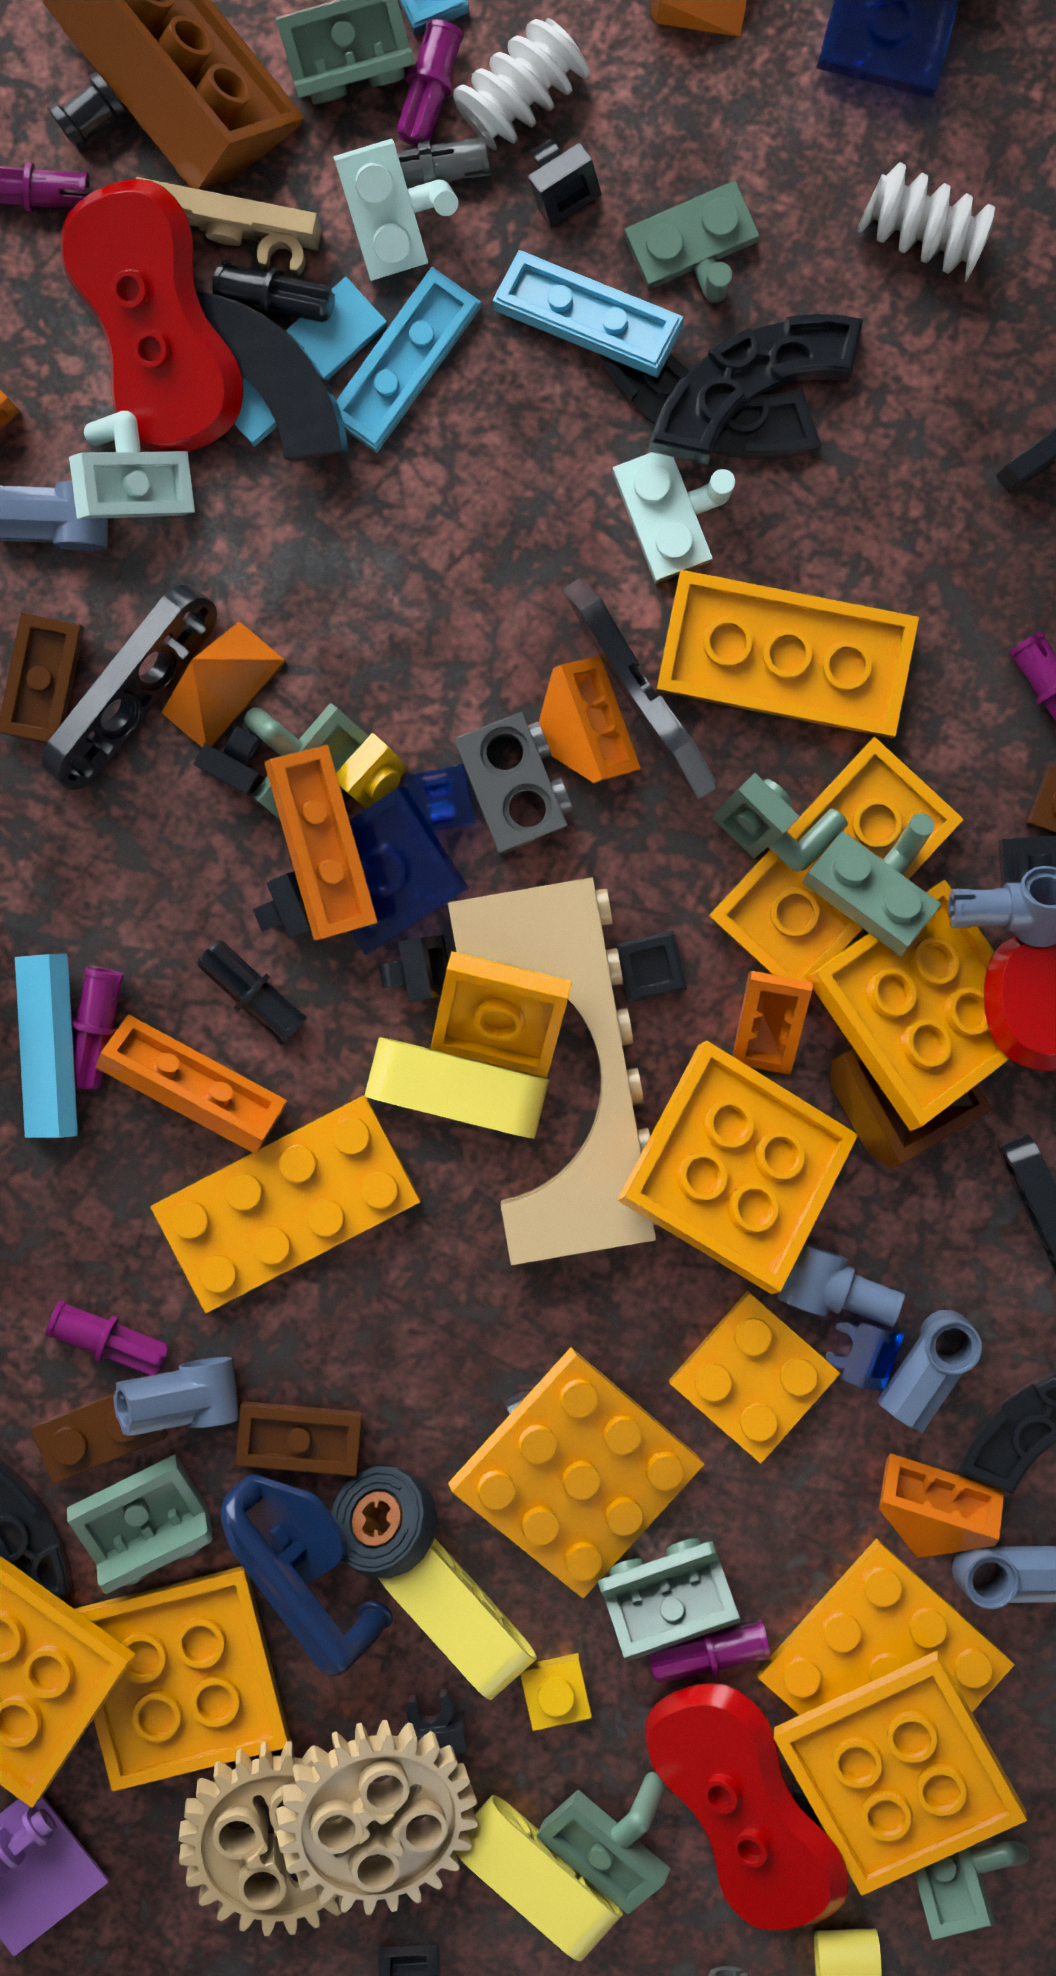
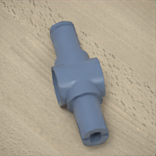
M1035 867L1026 872L1021 883H1006L1003 888L987 890L951 889L948 897V915L951 917V928L1004 926L1006 932H1013L1020 941L1030 946H1053L1056 944V867Z
M809 1243L804 1244L781 1292H778L776 1296L777 1299L824 1317H828L830 1311L839 1314L841 1309L894 1327L904 1301V1293L854 1274L855 1268L847 1266L848 1259Z

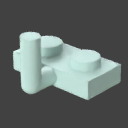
M393 139L333 156L370 280L428 264L414 213L433 207L442 216H450L455 213L458 208V198L450 185L444 180H435L407 189Z
M129 411L117 412L90 422L85 426L84 436L90 445L100 446L115 440L116 452L79 453L69 457L77 519L184 516L195 512L188 451L141 452L137 419Z
M651 452L612 468V474L655 584L679 575L680 570L690 571L711 563L713 558L696 515L721 506L729 500L735 485L734 475L726 469L717 470L711 476L709 484L687 492L675 459L671 456Z

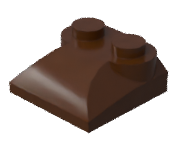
M854 1048L831 1060L830 1081L835 1095L865 1149L870 1155L882 1161L890 1169L907 1162L992 1111L990 1104L977 1084L924 1126L910 1131Z

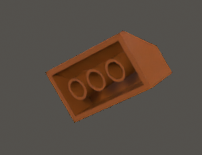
M44 0L43 2L61 25L64 33L74 41L107 85L111 87L135 117L142 130L151 137L175 167L178 175L191 188L206 190L234 180L298 129L306 119L211 0Z

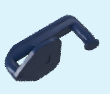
M256 1474L247 1475L227 1493L222 1501L220 1516L230 1550L315 1665L324 1674L329 1676H339L345 1673L373 1645L383 1630L392 1624L393 1615L391 1610L383 1603L377 1601L364 1602L359 1607V1619L343 1635L307 1587V1584L337 1566L344 1559L347 1552V1541L343 1530L316 1495Z

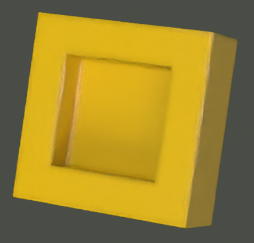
M372 733L336 772L339 786L370 812L378 802L384 801L394 793L400 783V778L409 767L383 741Z
M579 1653L534 1662L520 1674L533 1731L592 1718Z

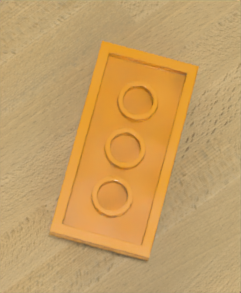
M680 570L656 692L893 739L897 732L919 617Z
M873 737L791 825L787 832L799 842L829 809H835L848 822V826L843 831L883 860L894 847L911 818L918 813L927 814L934 821V830L915 860L903 873V876L909 879L964 819L877 738ZM827 848L806 870L801 872L791 870L769 849L708 915L713 922L771 975L807 981V976L841 953L863 929L802 883L809 870Z
M363 1095L259 1149L257 1154L251 1153L151 1205L150 1208L205 1313H208L420 1203L421 1198L369 1098Z

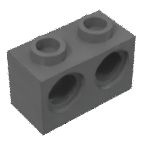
M521 711L454 738L499 855L567 829L564 815L574 812L561 778L551 782L548 778L541 759L551 756V752L538 721L527 725ZM509 738L521 746L523 757L516 767L510 770H500L489 762L487 757L488 750L496 740ZM523 794L537 796L545 806L544 818L540 823L532 827L520 826L510 816L512 802Z

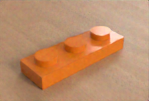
M328 744L265 761V768L313 939L319 940L378 923Z
M129 1014L100 1053L95 1067L254 1154H257L287 1102L286 1099Z

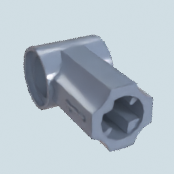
M72 481L55 483V488L0 486V541L53 543V546L73 551L107 550L108 518L77 519Z
M939 1310L930 1314L923 1321L919 1339L877 1399L878 1404L910 1428L923 1433L961 1375L970 1371L978 1363L982 1354V1341L978 1332L961 1313L954 1310ZM950 1328L964 1331L965 1341L956 1353L943 1355L936 1352V1341L943 1331Z
M216 1357L180 1364L178 1371L116 1382V1392L113 1396L114 1409L122 1434L133 1436L186 1425L188 1428H204L238 1421L240 1411L233 1358Z
M993 1546L957 1552L953 1558L951 1570L954 1581L981 1608L997 1609L1004 1607L1008 1603L1056 1602V1546ZM984 1563H996L997 1572L994 1580L987 1586H973L972 1580L976 1569Z

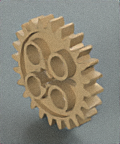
M382 1720L375 1736H368L363 1724L357 1723L355 1740L349 1742L337 1731L333 1732L332 1742L334 1749L327 1753L313 1745L310 1751L314 1766L311 1768L295 1764L292 1768L297 1785L290 1784L282 1785L281 1787L284 1806L276 1808L275 1813L279 1828L276 1833L280 1853L284 1855L288 1874L297 1873L299 1887L303 1892L315 1887L318 1903L321 1905L327 1903L337 1894L340 1909L343 1913H346L352 1907L355 1900H362L366 1915H371L377 1900L385 1899L389 1909L395 1912L398 1908L399 1895L407 1893L414 1902H421L419 1886L426 1882L436 1889L442 1888L443 1885L438 1872L440 1868L458 1871L460 1866L455 1851H467L472 1847L467 1830L477 1827V1820L472 1808L477 1805V1800L464 1763L458 1764L451 1745L440 1749L435 1733L432 1731L424 1735L417 1742L412 1723H407L398 1736L391 1734L388 1720ZM380 1776H390L384 1781L372 1782L374 1779ZM427 1814L426 1817L420 1820H412L419 1815ZM337 1815H341V1816H342V1817H340L339 1819L334 1820V1821H325L326 1819L330 1818L331 1816H337ZM380 1854L375 1858L365 1859L370 1855Z
M292 1741L286 1742L281 1756H273L266 1742H261L259 1759L251 1760L241 1748L236 1750V1768L232 1770L226 1764L217 1761L214 1765L215 1782L199 1778L196 1789V1797L198 1799L187 1798L185 1802L184 1818L187 1820L180 1822L179 1841L183 1844L180 1846L179 1863L180 1865L188 1866L186 1884L188 1887L201 1885L199 1904L201 1906L219 1900L217 1915L219 1921L225 1920L233 1912L239 1913L240 1931L243 1932L251 1925L254 1919L262 1920L264 1936H270L276 1921H284L289 1934L295 1935L298 1918L305 1917L309 1924L314 1928L320 1927V1910L322 1908L336 1916L341 1914L337 1894L324 1905L319 1904L315 1887L303 1892L299 1887V1882L294 1881L291 1875L288 1874L284 1855L280 1853L276 1833L279 1828L275 1812L276 1808L284 1806V1803L281 1802L283 1801L281 1787L282 1785H297L292 1768L295 1764L311 1768L314 1766L310 1748L302 1759L294 1757ZM257 1795L265 1799L269 1808V1817L274 1833L268 1834V1815L265 1808L263 1809L261 1803L255 1797ZM341 1815L331 1816L330 1818L326 1819L325 1821H334V1820L339 1819V1818L342 1817V1816H341ZM233 1821H243L250 1826L237 1830L231 1829L226 1824ZM375 1854V1855H370L369 1857H367V1858H365V1859H369L370 1857H374V1856H376V1854ZM258 1872H268L274 1876L262 1880L256 1879L251 1875Z

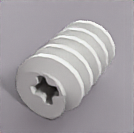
M550 18L545 19L546 23L538 19L529 22L526 26L527 39L518 35L508 41L509 55L498 52L491 56L489 63L491 72L482 68L476 70L471 78L474 89L460 85L454 90L453 98L457 109L478 136L485 137V144L492 150H497L494 137L497 134L513 144L518 140L512 124L515 118L529 127H533L536 124L530 108L533 102L547 111H551L554 108V103L548 91L551 86H554L565 95H569L572 92V86L566 75L570 69L583 79H587L591 75L585 58L576 43L564 29Z
M899 162L887 175H881L856 231L859 233L863 232L874 220H877V241L884 243L898 230L900 231V252L906 253L919 240L922 242L921 262L928 263L941 250L944 252L943 272L947 274L961 261L966 262V282L992 231L995 207L988 203L973 217L971 216L973 197L967 193L953 206H950L951 186L943 183L931 196H928V175L921 173L907 186L904 184L906 165Z

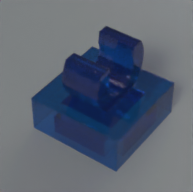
M464 764L404 776L417 836L476 825Z
M838 1322L836 1330L846 1333L852 1338V1349L847 1356L827 1352L825 1359L830 1365L844 1369L841 1380L863 1389L884 1390L905 1334L879 1324L861 1322L859 1325L850 1322Z

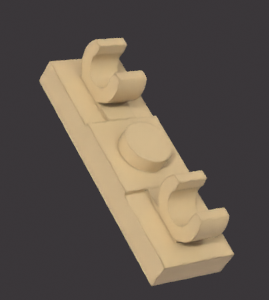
M136 177V179L150 180V179H145V178ZM151 180L163 186L176 198L183 208L189 224L198 226L200 230L206 231L205 236L208 239L232 246L241 245L242 239L259 242V239H262L257 249V258L261 269L269 270L271 256L276 250L287 249L292 253L290 261L291 274L300 276L306 262L303 248L318 251L322 228L317 213Z

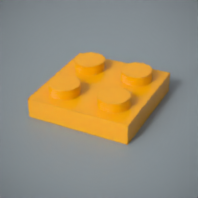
M452 951L446 970L430 1049L547 1078L572 981Z
M747 1291L669 1379V1383L761 1464L840 1375V1371L751 1292Z

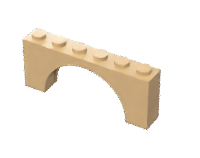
M591 877L448 902L457 953L572 981L568 1000L573 1004L588 1027L599 1060L601 1079L598 1109L590 1132L580 1150L557 1175L546 1183L529 1192L501 1200V1211L511 1265L655 1241L654 1225L657 1224L617 1201L650 1138L648 1128L637 1129L633 1105L644 1104L638 1068L626 1069L622 1047L634 1043L628 1009L616 1010L612 986L623 984L617 948L605 949L602 926L613 924L607 889L595 890L594 880Z

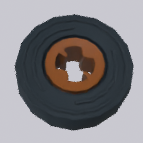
M375 1466L359 1472L342 1487L333 1503L331 1515L343 1530L347 1541V1552L342 1561L365 1576L392 1578L407 1573L424 1559L434 1541L438 1520L434 1498L421 1480L400 1468ZM382 1511L387 1513L386 1519L391 1524L385 1533L379 1531L381 1526L376 1520Z

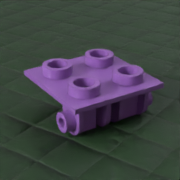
M44 1796L33 1808L17 1799L0 1813V1940L10 1953L15 1956L109 1882L108 1877Z

